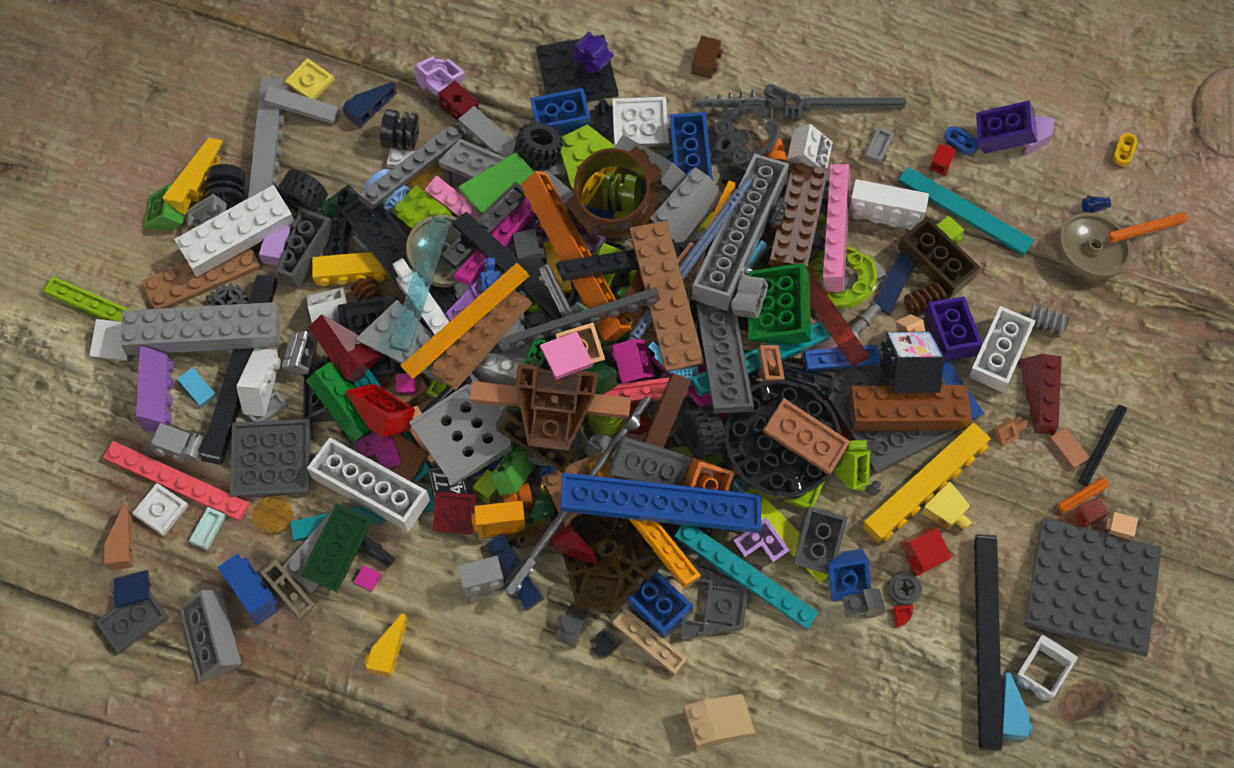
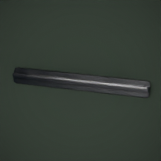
M1122 405L1116 407L1078 480L1079 484L1088 486L1127 412L1126 407Z

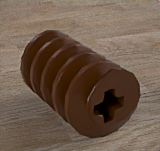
M371 278L357 281L350 289L354 292L358 301L384 297L380 295L381 291L377 289L376 284H372L373 280Z
M933 282L931 285H926L924 288L905 295L904 305L909 315H914V311L919 315L921 314V309L925 312L929 302L939 301L940 299L945 300L947 296L943 288L938 283Z

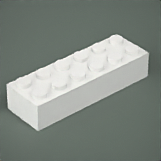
M272 185L174 240L194 274L198 277L258 244L265 237L286 226L292 225L294 219L277 189Z
M332 438L327 440L307 467L312 479L407 532L430 501L427 490Z

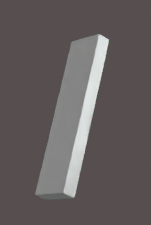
M269 85L263 102L264 104L330 124H334L338 106Z

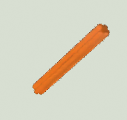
M1185 212L1112 231L1107 237L1111 243L1185 223L1188 220V216H1186Z

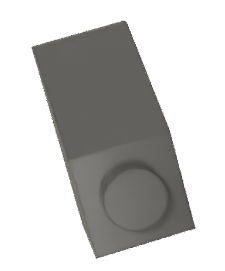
M571 603L558 629L557 641L577 648L590 611L578 610L577 606Z

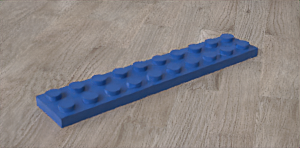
M562 473L560 511L753 533H760L761 495Z

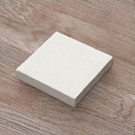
M96 319L90 357L129 362L130 355H126L121 347L122 322Z
M156 483L132 512V515L162 536H165L189 505Z

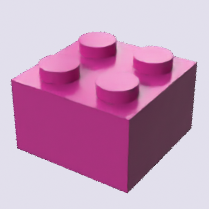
M632 339L612 345V356L618 366L617 376L622 383L646 381L656 378L646 340Z

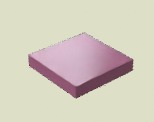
M577 332L540 345V349L556 380L593 367V362Z

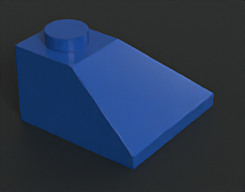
M863 549L842 552L828 564L832 601L842 600L843 596L862 593L865 589H871L869 559Z

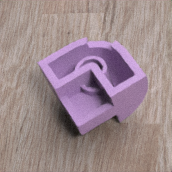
M430 57L415 65V77L419 86L424 91L429 89L436 96H439V92L453 81L461 84L465 72L448 58L445 61Z

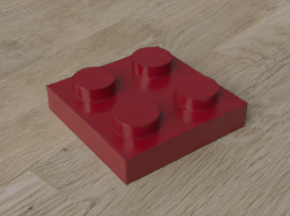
M436 491L432 531L472 535L471 513H474L476 495Z

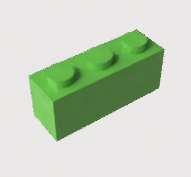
M513 444L512 451L503 457L490 475L500 495H513L517 493L536 465L529 461V451L518 444Z

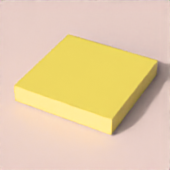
M307 58L284 81V84L299 95L316 99L335 79L333 75Z

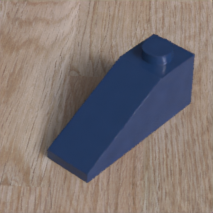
M390 82L354 95L343 106L345 117L361 128L397 94L395 83Z

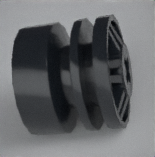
M386 109L381 122V146L395 148L399 141L401 150L407 147V150L413 151L419 136L418 114L412 112L409 115V112H404L401 118L398 110Z
M217 164L208 168L205 198L212 194L216 195L227 203L226 210L243 202L246 180L245 171L231 164Z

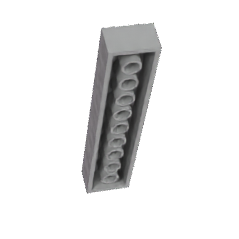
M758 154L753 155L740 185L746 177H750L753 182L745 191L743 199L716 234L693 283L691 300L726 311L729 310L731 301L737 292V283L745 274L770 214L787 180L788 163Z

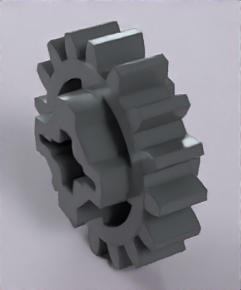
M223 283L220 289L216 286V292H210L212 298H207L209 303L207 306L248 304L247 301L249 300L245 290L240 289L238 284L233 287L232 283H229L228 287Z

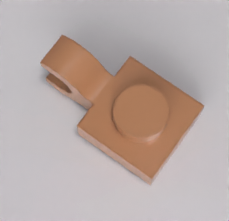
M1017 417L1014 420L1009 419L996 426L994 430L999 444L1005 446L1019 438L1018 432L1028 428L1029 425L1027 419L1022 421L1021 417Z

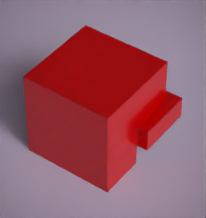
M925 528L900 541L906 556H909L906 559L914 576H918L952 557L938 528Z

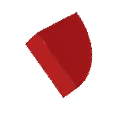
M913 604L892 608L896 628L904 626L910 620L913 613Z

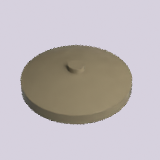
M1076 214L1064 223L1058 234V247L1063 259L1076 272L1089 278L1102 280L1119 275L1129 264L1132 254L1129 238L1114 243L1109 241L1107 235L1112 231L1122 228L1113 220L1100 214Z
M449 215L428 217L415 225L408 236L406 243L407 262L418 277L428 284L438 287H453L458 284L459 281L454 279V274L477 250L476 248L456 269L452 268L441 258V254L461 235L452 226L453 221L457 217Z

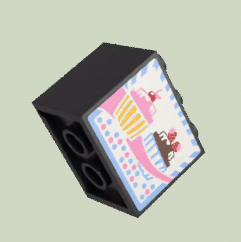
M885 332V339H882L881 342L883 356H880V368H883L884 377H887L888 386H891L893 393H940L945 357L932 332Z

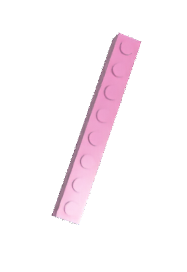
M836 164L830 167L823 269L825 292H844L851 184L849 164Z

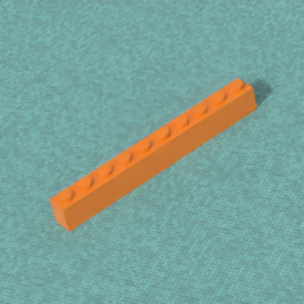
M539 171L533 172L520 185L525 197L532 205L533 212L539 218L541 227L546 231L549 242L554 246L557 257L561 261L592 256L548 174ZM603 275L572 280L574 288L582 298L583 305L589 309L616 300ZM622 315L613 319H603L596 324L599 335L604 341H617L632 329L626 317Z

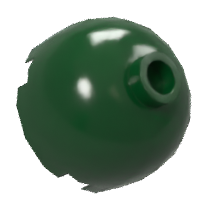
M540 491L538 496H541V498H537L528 520L532 524L544 517L553 521L559 514L551 496L546 492Z

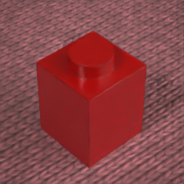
M939 144L929 170L946 176L956 149L948 145Z

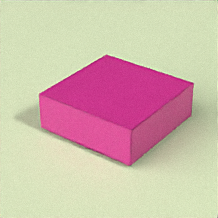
M396 374V394H416V377L412 379L408 374Z
M363 565L354 584L373 592L382 575Z

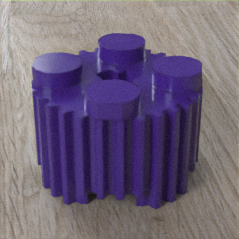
M588 31L573 46L574 53L572 56L577 62L585 65L587 72L593 74L594 72H599L614 57V54L609 52V49H607L608 43L601 35L596 37Z

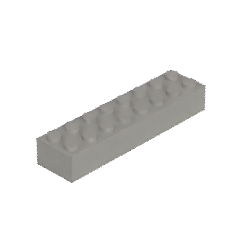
M277 302L126 310L122 312L121 347L126 355H138L140 346L164 353L280 347V310Z

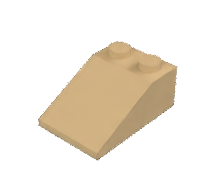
M743 694L703 700L684 706L683 712L695 751L755 734Z

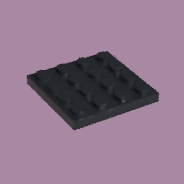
M580 39L535 46L546 95L583 88L587 102L619 96L611 60L599 72L590 74L585 69L583 63L577 62L573 58V46Z

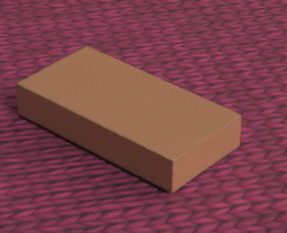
M1067 428L1050 437L1051 443L1073 470L1090 459Z

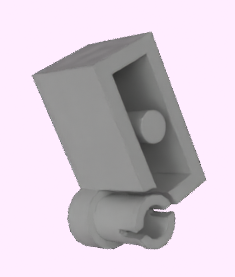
M160 423L151 443V450H154V453L160 456H171L177 462L183 463L185 461L189 463L190 460L195 461L197 459L198 449L204 438L200 435L196 437L197 434L195 433L190 434Z

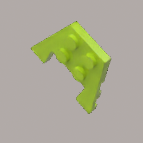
M585 125L562 137L563 146L560 157L565 167L569 188L572 192L574 191L575 176L582 162L599 150L615 147V145L589 125Z

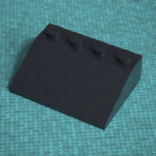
M384 296L338 305L340 325L360 335L396 300L399 301V298ZM384 354L370 368L374 377L407 373L400 366V363Z

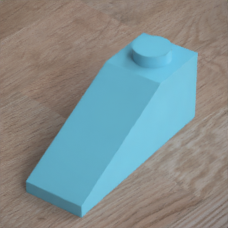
M1006 673L1002 678L1001 696L1003 739L1025 741L1032 734V723H1029V714L1011 673Z

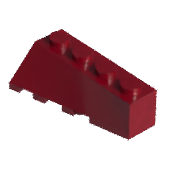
M1040 354L1019 359L1034 433L1054 435L1059 427L1062 356Z

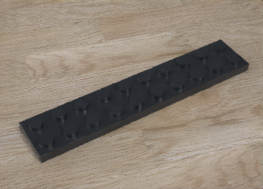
M358 199L340 210L341 214L400 289L396 281L398 274L392 264L403 258L409 266L406 258L407 235L382 203L372 210ZM421 280L445 315V312L457 301L447 287L434 286Z

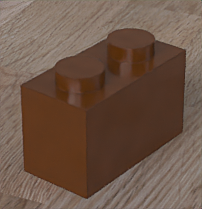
M705 36L700 37L692 62L691 74L712 79L713 73H717L719 62L717 60L718 58L721 59L723 54L721 40Z

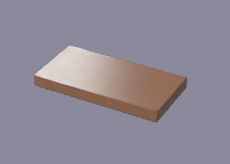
M784 398L762 431L828 475L832 473L850 443L849 440Z

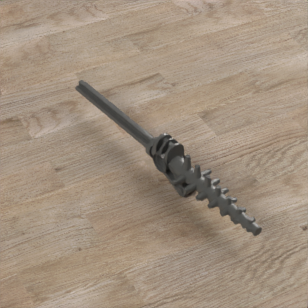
M768 84L763 90L765 97H756V92L752 89L750 98H745L744 91H740L739 98H733V94L729 93L727 99H722L721 95H717V99H710L707 96L706 99L698 100V98H695L694 106L701 109L712 107L714 111L716 107H723V112H727V108L735 109L739 106L740 102H760L765 104L769 110V119H773L774 109L783 110L784 121L787 119H791V121L797 119V121H800L802 115L809 112L811 108L905 109L906 104L905 98H811L810 95L801 97V95L789 92L773 84ZM788 100H794L796 106H790Z

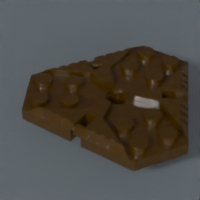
M581 514L570 526L594 552L598 563L593 565L562 554L566 569L570 572L568 577L578 610L613 615L641 588L640 585L644 581L647 582L651 579L650 577L654 576L665 565L629 519L621 521L617 517ZM659 522V524H660V525L663 527V529L667 532L666 527H665V524L662 523V522Z

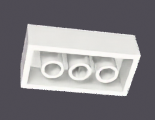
M856 179L849 207V217L911 230L923 221L929 194Z
M1000 306L968 378L1004 393L1035 324V320Z

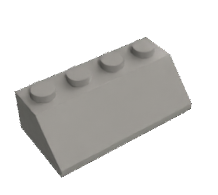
M695 167L652 215L650 224L667 221L673 243L687 241L716 208L722 193L708 175Z
M200 590L179 607L198 682H204L232 672L241 665L221 590Z

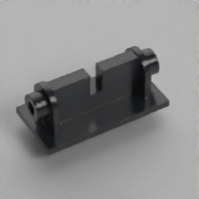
M600 100L598 105H594V130L603 137H612V105H609L606 100Z

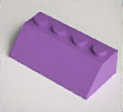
M140 346L136 417L145 433L156 432L160 423L168 426L172 424L170 407L173 406V398L170 395V390L174 387L173 378H171V372H174V362L170 360L167 353Z

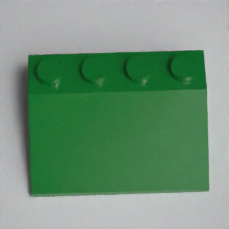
M804 263L748 271V276L765 278L768 284L759 317L757 319L748 317L749 341L780 344L811 342L809 272Z

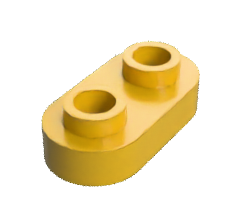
M1124 133L1120 136L1113 156V160L1117 165L1124 167L1131 163L1138 143V139L1134 134Z

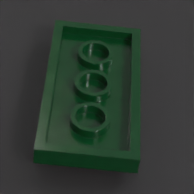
M336 503L300 576L338 593L373 520Z

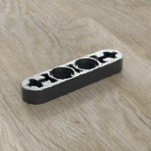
M343 187L338 194L329 246L330 255H342L348 252L352 227L345 218H342L340 210L357 200L356 191L348 187ZM344 228V233L342 236H339L340 229Z

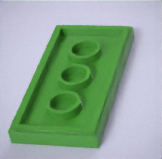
M516 152L460 185L458 190L481 216L515 182L520 185L534 171Z

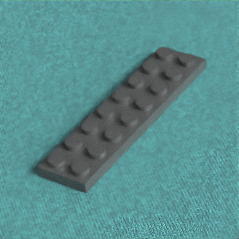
M695 301L713 413L753 411L754 404L737 316L731 309V305L729 310L726 311Z

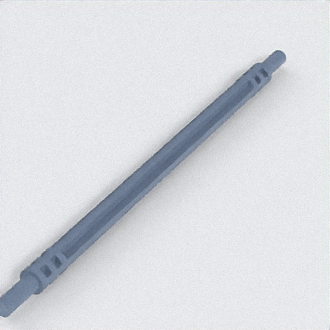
M746 177L738 190H734L679 266L683 280L743 199L745 191L753 182L750 177ZM649 309L629 334L630 338L628 340L641 339L652 324Z

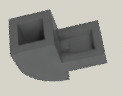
M865 589L862 593L842 597L847 618L864 615V618L884 615L886 611L879 589Z

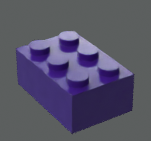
M1030 100L976 113L978 144L984 154L1038 142L1035 111Z
M965 296L929 302L924 316L930 332H932L945 357L944 362L977 356L983 343Z

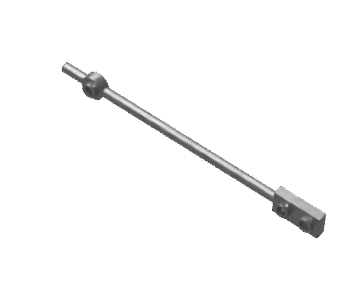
M645 395L636 409L629 414V419L626 418L623 421L622 428L587 475L596 476L617 448L621 435L626 436L629 431H635L641 423L639 421L640 415L651 402L648 396ZM559 512L529 555L522 559L501 588L510 595L520 590L523 585L521 583L526 576H530L535 568L534 564L536 562L534 560L569 512Z

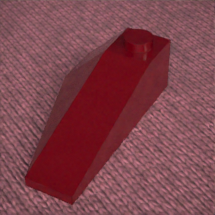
M323 314L308 327L334 366L346 380L357 382L383 356L380 352H376L370 347L356 342L355 339L359 335Z

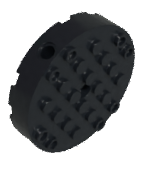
M790 380L765 381L751 387L754 404L753 411L730 412L726 414L723 421L724 437L726 439L722 456L727 468L733 471V477L745 489L766 499L791 500L810 493L821 485L829 475L762 431L784 398L841 435L839 422L833 409L826 400L824 401L816 394L815 390L804 384L790 382Z

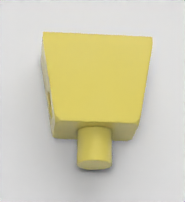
M951 482L931 499L922 511L923 515L946 530H950L957 524L965 531L972 524V521L965 516L970 505Z

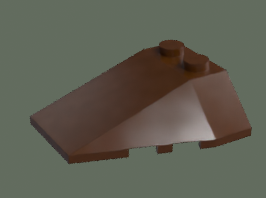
M518 364L516 388L528 446L569 451L596 394L598 373L578 371V373L556 380L551 370L539 369L538 366Z

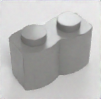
M742 276L741 280L738 281L736 286L737 294L731 301V309L736 316L756 319L759 317L768 289L765 278Z

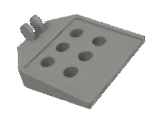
M469 384L464 385L409 422L452 486L510 453L514 444L512 440L499 433L495 425L505 409H510L512 406L470 402L472 385ZM466 407L472 408L468 413L462 412ZM446 420L452 421L449 426H443ZM475 423H483L480 428H473ZM455 436H463L460 441H453ZM486 438H493V441L491 443H484V440ZM466 451H474L472 456H464Z

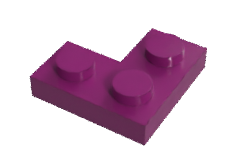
M374 432L354 442L357 453L367 458L376 455L379 465L388 470L401 464L391 435L380 437Z

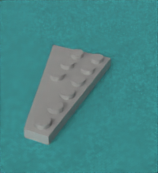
M396 300L355 341L403 364L429 341L433 335ZM437 357L430 365H428V366H427L422 372H420V373H422V374L426 375V377H428V378H430V379H434V380H436V381H438V382L444 384V386H446V384H445L444 382H442L441 380H439L438 378H436L435 376H433V375L428 371L429 368H430V367L436 362V360L439 358V357ZM472 373L469 375L472 381L479 382Z

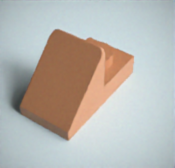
M760 345L758 353L761 366L757 371V375L764 381L785 380L779 345Z

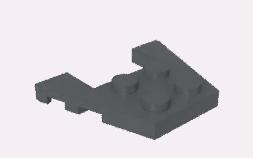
M691 562L701 575L700 579L695 582L709 584L704 622L683 619L680 639L684 640L742 630L744 627L748 589Z

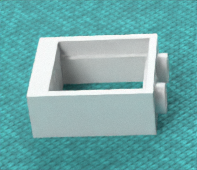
M1041 635L1014 680L1017 681L1020 687L1035 692L1039 699L1050 702L1078 657L1046 636ZM1038 650L1065 666L1050 691L1024 675Z

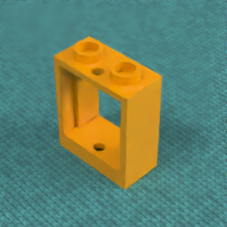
M522 501L474 506L475 513H471L474 532H478L479 538L494 537L501 533L505 535L516 534L526 528Z

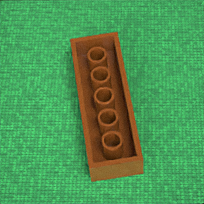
M941 385L940 393H893L891 386H852L848 394L851 431L966 430L972 421L967 385Z

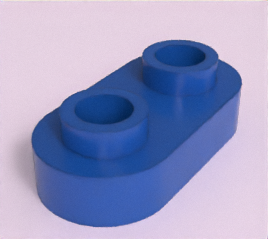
M949 127L946 130L944 140L947 144L965 155H973L977 151L978 141L958 127Z

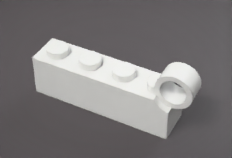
M401 258L392 264L398 274V277H396L398 286L434 336L449 323V320L412 268L410 269L405 260Z

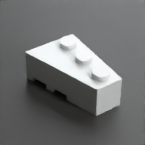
M254 348L236 386L243 415L251 414L253 416L265 417L276 375L281 365L277 350Z

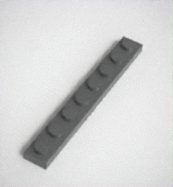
M452 125L448 126L362 191L358 196V200L373 210L447 153L459 139L463 140L465 134Z
M657 287L506 337L511 349H522L526 344L532 343L537 339L545 340V338L551 336L556 337L557 333L590 323L595 325L603 319H613L621 313H631L645 305L647 307L653 306L661 300Z

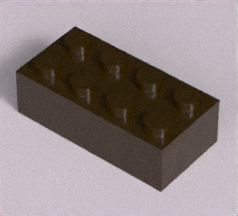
M926 217L901 237L898 249L932 282L938 283L943 288L948 298H952L975 279L981 268L929 217Z

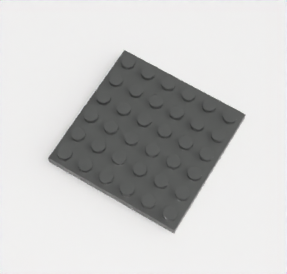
M881 345L877 346L879 357L883 356ZM880 364L827 370L836 373L833 392L830 393L829 397L825 398L851 439L867 440V442L873 441L876 437L883 439L881 442L876 443L879 447L883 446L879 451L874 452L868 448L870 451V468L874 474L962 431H851L848 394L851 387L888 386L887 377H884L883 368H880ZM942 377L941 385H947V383Z
M1043 517L1024 625L1146 657L1149 651L1162 547L1124 539L1108 533Z

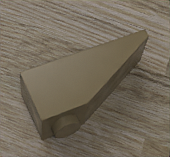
M272 558L257 571L298 618H301L314 606L313 602L276 559Z

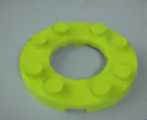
M847 247L846 267L852 268L857 273L858 281L854 283L851 289H847L844 292H825V288L821 283L825 250L817 253L814 259L808 263L810 300L820 307L831 310L856 307L867 300L876 288L878 279L876 265L867 254L864 255L858 252V249Z

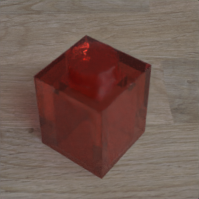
M1097 496L1078 506L1073 514L1077 524L1084 528H1089L1104 520L1109 512Z

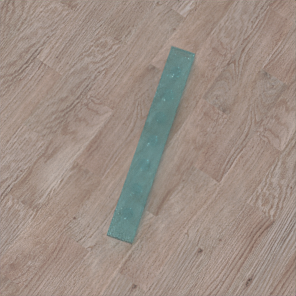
M432 217L390 343V349L406 353L410 352L451 226V220Z

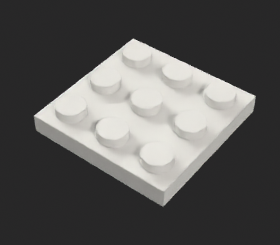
M666 97L612 99L614 145L617 144L622 135H625L644 147H669Z

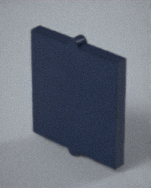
M148 570L114 579V591L112 594L114 595L115 608L150 599L151 583L149 582Z

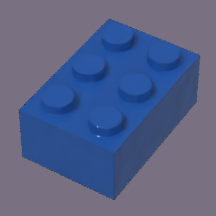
M583 88L530 98L534 123L548 124V126L554 127L555 131H558L560 135L569 134L585 125L591 127V117Z
M237 553L218 566L219 571L257 626L278 612L275 607L278 603L274 596L266 588L262 579L254 571L246 557L242 559Z
M656 572L654 576L650 577L651 579L647 582L644 581L640 585L641 588L625 603L658 635L665 639L683 622V619L685 620L692 613L693 605L659 572Z

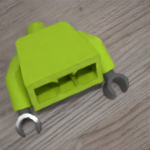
M876 437L871 442H867V440L850 441L834 468L835 475L844 482L847 488L864 492L868 490V493L872 496H876L881 491L878 489L882 485L879 481H873L869 485L870 451L868 448L874 452L882 449L883 446L879 447L876 445V443L883 440L882 438Z

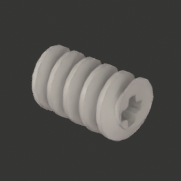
M1034 302L1028 318L1035 320L1036 329L1043 325L1044 331L1050 327L1051 334L1058 330V336H1061L1067 328L1071 315L1065 319V313L1062 312L1058 316V310H1054L1050 314L1049 307L1045 311H1043V305L1036 309V303Z

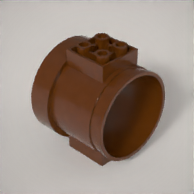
M635 146L629 152L617 148L602 149L588 156L578 168L574 180L575 195L565 202L569 214L591 240L598 235L606 237V241L611 242L631 239L629 232L631 227L650 223V218L656 208L655 189L662 184V171L656 163L651 164L648 159L649 155L643 148L640 150ZM612 166H622L633 170L643 179L647 186L645 197L635 211L622 218L605 219L592 214L584 207L581 202L582 191L587 180L595 172Z

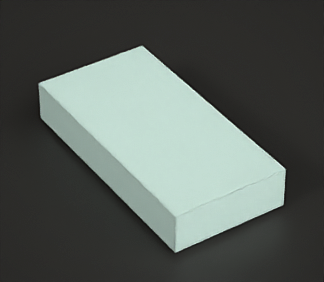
M207 507L189 542L208 551L226 515Z

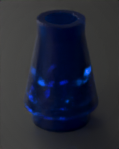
M1087 196L1082 200V209L1085 213H1095L1111 207V199L1109 197Z

